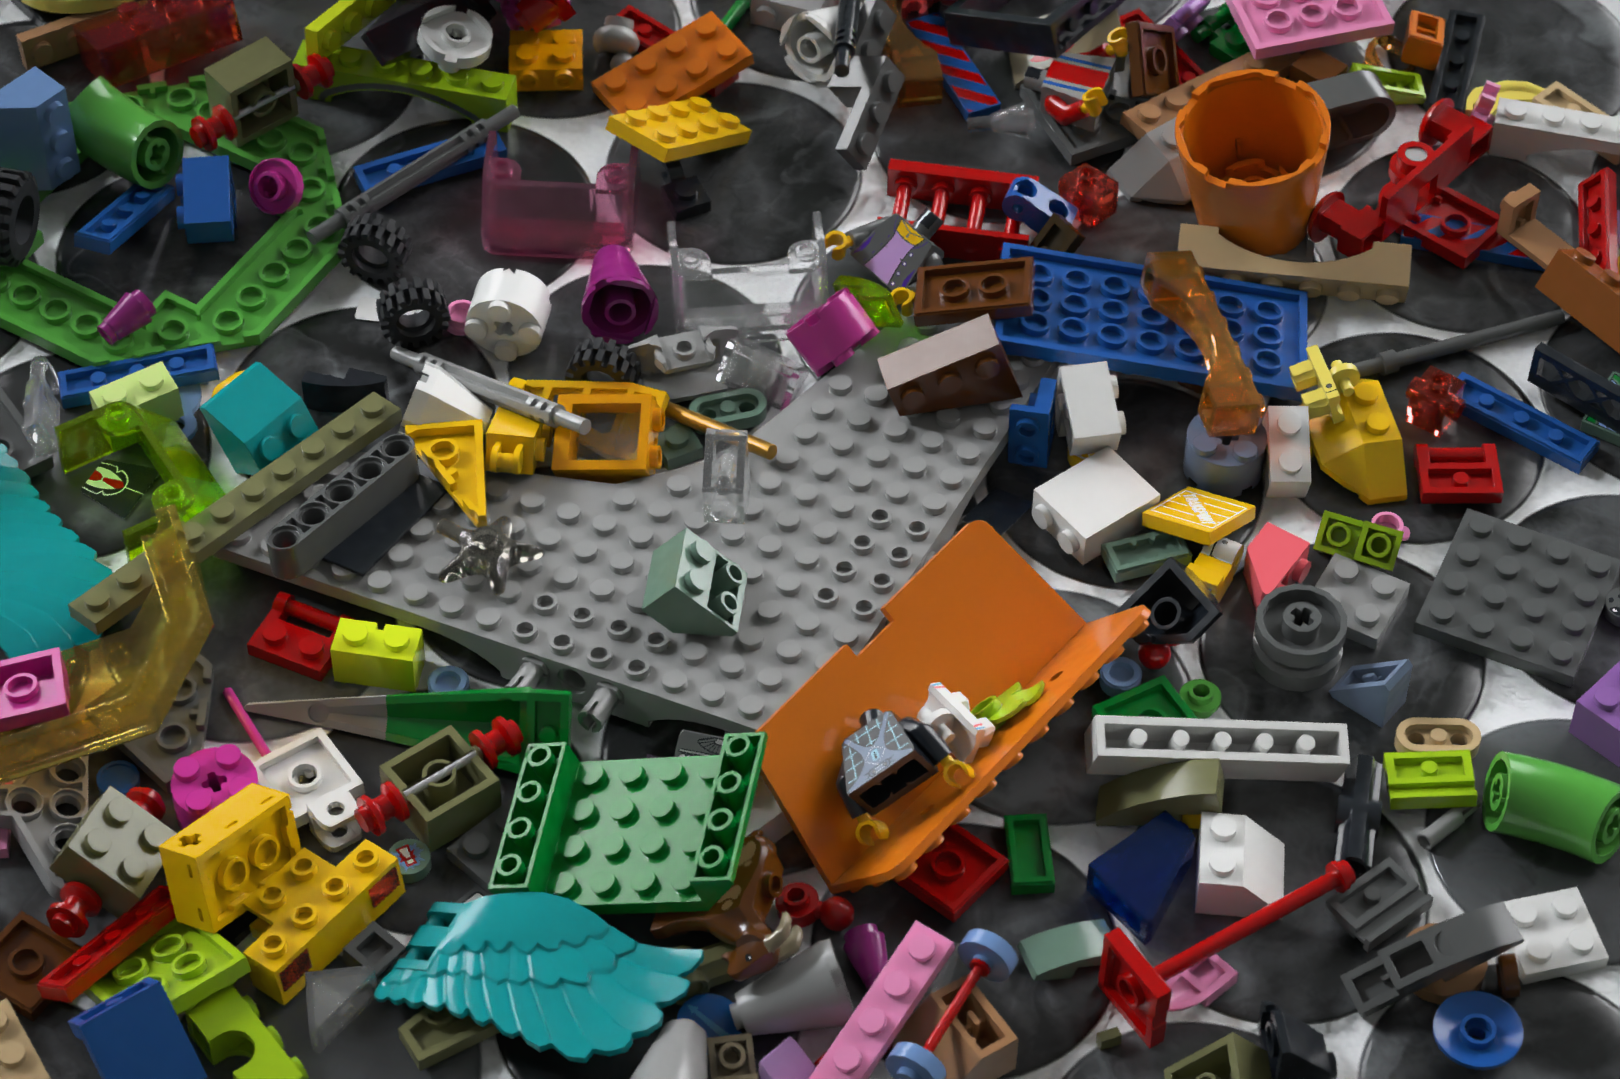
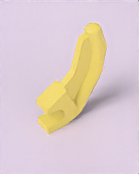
M1505 80L1497 82L1495 84L1501 85L1489 114L1496 116L1499 97L1532 103L1533 97L1542 92L1544 88L1525 81ZM1484 86L1475 88L1469 94L1464 114L1471 115Z

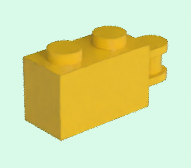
M499 406L486 432L485 471L533 475L538 462H544L546 447H551L553 427Z

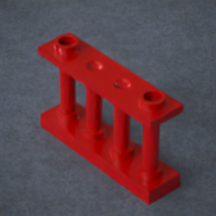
M890 159L887 176V196L896 197L892 215L897 213L904 219H907L911 199L933 201L931 211L943 221H945L948 203L970 206L967 227L950 226L943 223L930 240L944 251V257L971 261L999 260L1003 242L1028 246L1029 235L1019 234L1021 222L1015 221L1008 216L1004 232L983 230L982 224L985 208L1003 210L1002 202L1014 179L1024 176L1039 182L1040 176Z

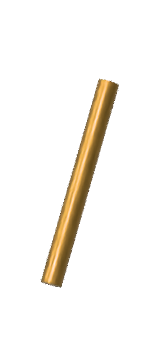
M670 401L668 402L665 417L768 460H772L777 454V446Z

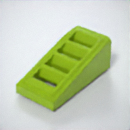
M1352 63L1348 73L1358 70H1368L1375 73L1395 105L1424 104L1426 100L1421 75L1418 73L1360 63Z

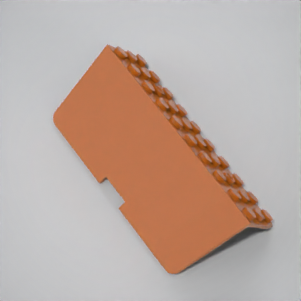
M976 520L966 524L880 608L890 623L866 647L855 655L848 644L843 645L755 731L766 732L768 735L760 775L831 894L848 890L854 893L864 886L872 885L873 887H878L893 878L896 882H900L911 875L917 868L915 861L923 853H928L941 844L944 840L942 833L949 825L952 826L962 821L971 811L969 807L971 802L975 798H980L990 792L997 784L995 777L1002 770H1008L1017 764L1023 757L1021 750L1028 743H1033L1044 736L1049 730L1047 723L1053 717L1066 712L1075 702L1072 697L1079 690L1086 689L1099 678L1100 674L1097 671L1104 664L1114 661L1124 652L1125 648L1122 645L1128 638L1139 635L1149 626L1147 619L1151 614V610L1145 605H1140L1086 623L989 523ZM1043 680L1045 688L1040 698L1034 704L1023 708L1015 716L1008 719L994 732L989 745L978 748L973 762L967 763L973 768L975 777H969L963 768L955 771L954 779L962 789L953 787L944 780V767L939 763L936 765L939 770L938 773L872 817L870 815L872 820L882 821L889 828L888 839H879L872 827L870 837L874 842V846L864 845L857 840L855 833L859 822L857 818H851L837 791L836 781L843 761L842 743L847 737L861 728L859 718L865 711L870 709H879L883 713L885 711H893L901 719L905 717L917 719L918 712L928 700L930 684L941 682L951 693L960 691L969 700V711H971L986 698L993 695L998 697L1016 682H1019L1022 685V690H1025ZM950 753L954 760H958L952 753Z

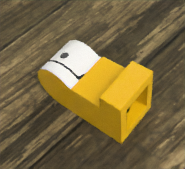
M1224 537L1210 546L1204 545L1195 562H1190L1187 566L1208 589H1211L1218 603L1233 580L1232 577L1243 556L1244 545Z

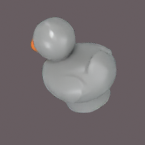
M622 16L605 17L604 26L600 27L593 36V46L598 54H601L603 51L615 54L610 62L611 70L631 59V55L637 52L640 45L639 38L633 31L634 21Z

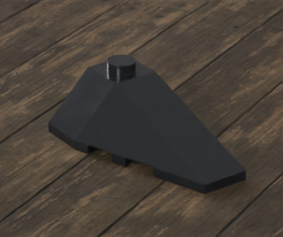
M396 0L361 38L383 67L424 54L417 43V35L424 15L435 7L452 5L456 6L455 11L465 14L470 9L480 14L487 22L497 12L488 0ZM449 35V37H451V38H453V39H456V40H461V39H462V37H457V38H455V37Z

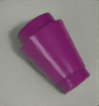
M135 289L132 293L125 292L102 323L97 326V330L105 341L113 345L115 342L151 323V317L156 314V309L149 298L140 290Z
M873 923L858 925L848 930L844 934L845 944L843 945L845 954L866 986L867 992L888 962L885 934L878 931L877 925Z

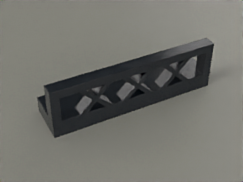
M1541 342L1534 349L1527 381L1620 434V386Z

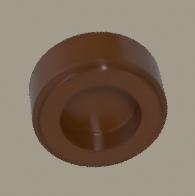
M1515 953L1500 954L1496 957V975L1500 996L1503 999L1520 997V978Z

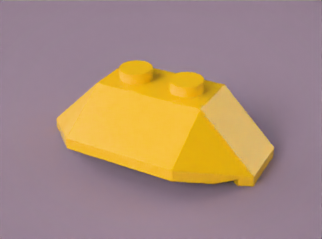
M1360 379L1354 387L1352 395L1344 396L1343 393H1339L1341 399L1339 405L1345 417L1344 421L1334 424L1330 414L1309 420L1310 444L1320 470L1343 487L1359 494V499L1367 505L1404 501L1407 499V485L1402 437L1379 380Z

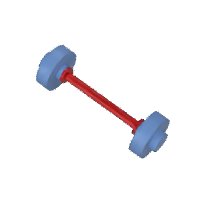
M984 929L968 931L958 947V954L962 962L971 970L970 974L923 1047L911 1042H899L894 1046L885 1061L886 1069L893 1079L946 1078V1069L942 1062L933 1054V1051L980 977L994 982H1002L1011 975L1018 963V957L1015 950L1006 940Z

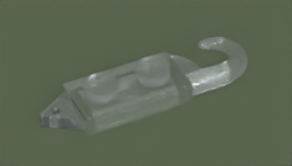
M35 356L30 363L29 381L26 382L25 399L22 402L24 423L21 424V429L26 441L33 446L36 458L42 455L46 457L59 451L60 403L54 396L60 393L59 382L53 365L44 356ZM45 376L47 377V379H48V381H49V383H50V386H49L48 383L46 382Z

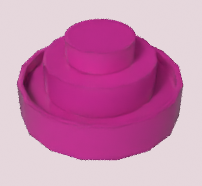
M283 158L262 160L254 167L250 174L248 184L250 197L254 204L265 213L275 215L290 212L298 206L302 199L304 190L302 175L297 166L289 160Z

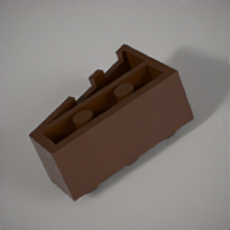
M988 313L877 359L887 391L900 416L1023 397L1012 365Z

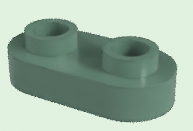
M740 388L698 397L690 404L689 410L741 430L755 427L765 420L767 400L764 394L756 389ZM692 428L695 432H697V433H699V434L708 435V434H706V433H703V432H701V431H698V430Z

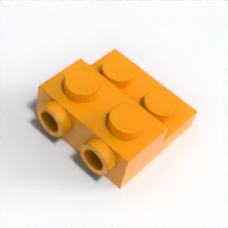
M583 29L542 30L538 34L534 30L528 32L525 30L510 31L509 74L516 75L517 92L584 90Z

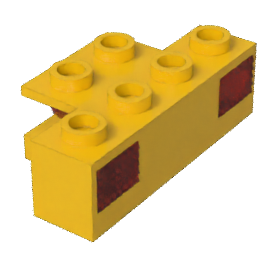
M367 839L359 844L336 867L305 847L301 849L243 903L245 909L258 916L249 925L252 937L257 940L243 952L252 970L249 974L253 986L285 1006L329 965L350 941L371 922L380 917L406 892L398 858Z

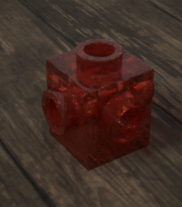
M1083 163L1060 178L1058 185L1059 196L1079 208L1075 219L1092 229L1117 212L1119 182L1087 163Z
M1430 365L1421 377L1415 376L1407 388L1405 396L1409 398L1405 421L1440 438L1450 424L1459 419L1465 408L1466 400L1462 399L1465 382L1450 373Z

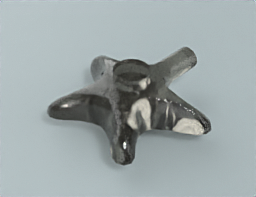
M505 515L500 516L490 525L481 526L476 530L463 528L444 518L440 520L436 529L438 534L456 542L462 549L439 572L438 581L449 583L468 576L483 575L488 579L494 595H501L505 592L506 577L511 567L523 562L540 559L544 556L545 552L537 545L511 539L512 521L510 517Z

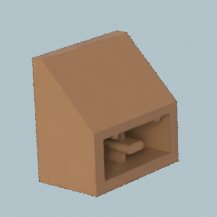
M968 974L931 993L906 1021L892 1042V1047L894 1048L899 1042H911L923 1047L968 977ZM975 985L933 1051V1054L942 1062L946 1069L945 1079H997L1016 1068L1018 1038Z

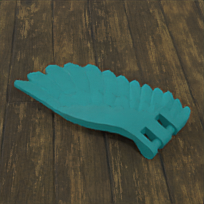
M0 443V648L10 659L59 647L69 676L78 662L74 647L88 653L99 649L103 640V632L96 635L72 618L68 604L113 572L106 566L96 562L97 552L86 544L79 543V536L74 531L62 527V519L50 513L51 508L45 501L39 500V492L30 485V477L26 472L18 468V461L7 454V447Z
M544 892L488 895L467 903L434 902L426 915L428 921L425 925H420L407 944L405 958L397 960L392 971L379 983L374 996L378 1002H384L389 999L395 1005L405 1002L409 1007L416 1009L425 1005L428 1009L438 1012L446 1007L453 1016L459 1019L469 1015L476 1024L482 1027L492 1023L502 1035L512 1039L521 1035L528 1045L539 1052L553 1048L568 1061L586 1063L594 1053L609 1057L625 1053L633 1045L632 1039L648 1036L661 1027L664 1015L659 1008L671 1006L687 994L690 982L682 977L691 974L700 966L704 960V952L701 949H672L637 943L621 931L608 925L598 915L571 899Z

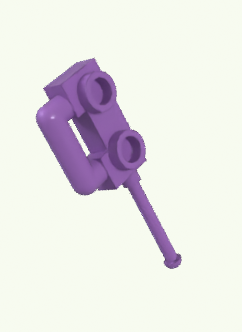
M1189 0L1162 24L1173 26L1176 43L1204 20L1200 14L1207 8L1211 0Z

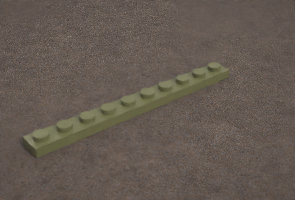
M373 391L68 604L70 616L96 635L101 634L402 421L401 408Z

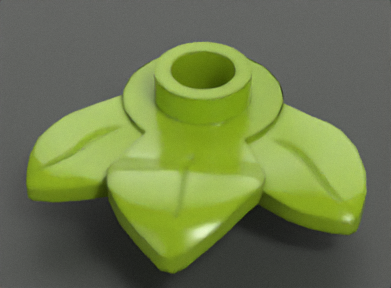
M1041 680L1035 686L1022 690V685L1016 682L998 697L993 695L986 698L970 712L977 719L986 717L995 726L996 731L1023 708L1034 704L1042 695L1045 683Z

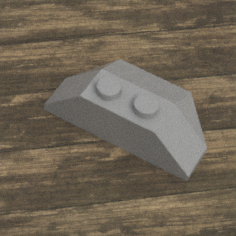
M1176 117L1146 133L1108 169L1107 175L1128 201L1140 202L1145 200L1154 203L1185 205L1192 201L1175 141Z

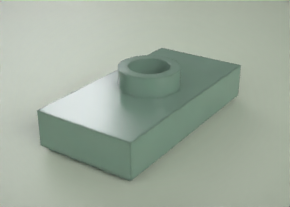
M1152 531L1101 544L1100 554L1115 583L1154 574L1170 557H1173L1185 566L1192 562V553L1183 538L1159 531Z

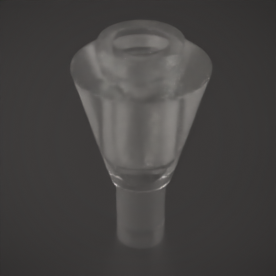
M1026 101L992 113L991 116L967 118L968 132L992 131L994 133L1030 138V131L1036 130L1035 108L1028 109Z

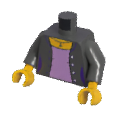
M927 207L913 224L895 213L890 217L886 216L847 231L845 234L841 231H831L825 236L824 248L837 245L838 247L832 250V258L837 261L845 257L847 248L853 250L850 255L892 290L890 293V308L894 309L898 304H902V315L909 317L914 311L913 304H915L918 268L943 265L944 251L930 239L944 221Z

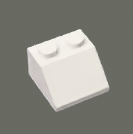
M1202 812L1197 841L1195 913L1247 917L1284 897L1285 844L1246 815Z

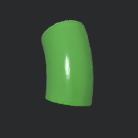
M99 76L90 83L69 105L77 149L102 167L148 189L162 187L178 171L184 150V141L179 128L173 122L151 113L129 99L102 76Z
M1505 751L1496 754L1488 769L1483 789L1482 814L1488 831L1544 844L1595 864H1603L1619 849L1620 784L1544 759Z

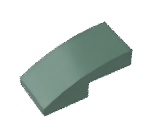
M1105 919L1072 923L1025 938L1018 943L1017 948L1034 981L1067 979L1073 976L1078 967L1100 966L1104 935L1110 932V929Z

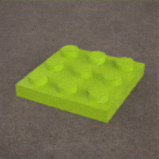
M175 918L83 993L98 1005L144 978L150 977L161 982L178 1015L195 1008L200 1001L220 989L232 986L237 979L252 970L247 957L217 932L212 934L177 922Z

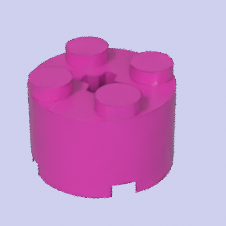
M847 287L826 299L827 302L818 308L815 307L785 333L817 377L823 375L834 365L837 367L855 353L853 351L854 348L859 344L861 346L880 332Z
M224 744L220 747L206 748L189 756L182 757L175 762L173 767L174 773L171 778V793L180 830L182 831L249 784L259 785L254 764L247 756L241 753L239 747L233 744Z

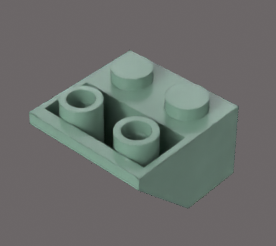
M686 527L653 551L641 610L672 633L733 636L738 633L748 573Z

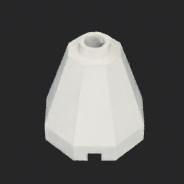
M426 362L422 373L429 375V377L422 374L420 380H418L400 426L482 419L484 442H486V432L492 421L490 417L493 410L442 367ZM400 427L397 434H405V428Z

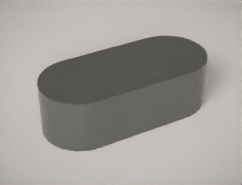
M1358 70L1306 83L1320 95L1329 111L1331 137L1328 150L1373 139L1383 133L1392 124L1396 116L1395 103L1378 76L1371 71Z

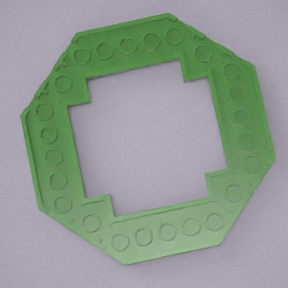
M205 75L188 77L189 83L167 86L166 81L136 85L137 91L123 93L151 113L173 122L181 131L183 140L192 144L194 142L189 133V129L192 127L191 119L198 115L205 119L211 117ZM295 116L239 148L224 137L217 140L218 147L211 153L218 156L229 155L231 162L251 171L262 160L271 158L289 160L297 166L301 173L304 190L298 206L290 212L275 214L281 218L197 304L164 290L153 302L156 314L151 317L152 322L111 345L100 335L97 326L102 323L117 302L27 260L44 243L42 231L37 230L32 247L19 266L8 267L0 265V327L82 367H95L110 364L113 361L139 358L209 343L214 344L215 353L261 345L343 259L338 258L337 253L339 249L337 248L345 229H340L316 245H313L307 237L309 230L332 217L334 211L342 206L324 129ZM77 149L79 164H81L88 156ZM39 190L40 203L53 190Z

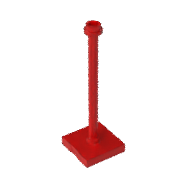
M1345 860L1339 862L1332 861L1325 867L1326 874L1155 967L1149 964L1120 927L1104 935L1098 987L1150 1049L1163 1042L1165 1038L1166 1018L1172 990L1165 981L1334 889L1339 893L1350 890L1351 885L1356 882L1355 872Z

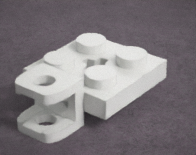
M321 727L252 762L257 771L259 785L289 794L292 808L289 810L294 813L296 827L299 828L309 823L310 831L326 850L336 853L361 840L362 830L355 818L354 810L358 808L355 798L365 793L364 783ZM305 775L307 778L316 777L313 782L308 784H299L298 777ZM337 828L347 830V833L342 837H335L331 834Z

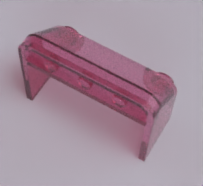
M489 131L482 178L481 237L484 249L495 255L594 259L595 254L602 247L620 245L625 247L631 254L634 246L641 186L640 149L631 145L629 164L611 163L603 166L597 173L596 184L521 180V168L517 162L508 158H498L497 132Z

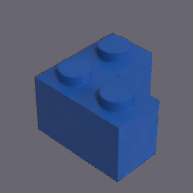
M229 155L182 158L183 173L176 174L177 196H180V206L176 208L178 229H185L188 244L234 241V228H237V206Z

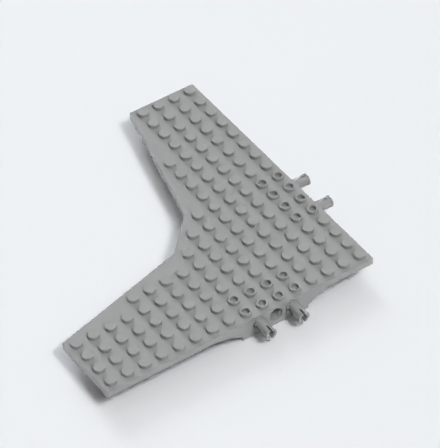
M914 311L909 317L900 314L874 338L858 348L849 359L832 369L752 434V436L777 446V454L772 460L736 447L722 458L618 484L540 474L518 475L485 471L487 527L477 528L451 495L446 493L364 577L335 564L320 560L300 577L284 581L450 638L490 662L500 670L501 677L511 680L504 688L532 687V689L572 691V701L585 705L577 716L578 722L584 729L589 731L594 721H596L592 727V732L594 733L599 732L603 728L610 715L649 727L655 720H683L709 725L731 733L755 732L843 645L848 644L855 655H857L890 623L880 608L951 540L970 499L1007 444L1010 405L1020 404L1028 406L1030 393H1038L1041 377L1050 379L1060 362H1048L1042 359L1007 355L1023 395L1022 398L900 416L887 391L877 359L963 324L953 323L916 327L913 317ZM366 452L354 454L213 554V557L277 578L271 570L265 540L266 534ZM417 459L420 475L438 481L421 459ZM686 527L748 573L738 633L733 636L672 633L641 610L653 551Z

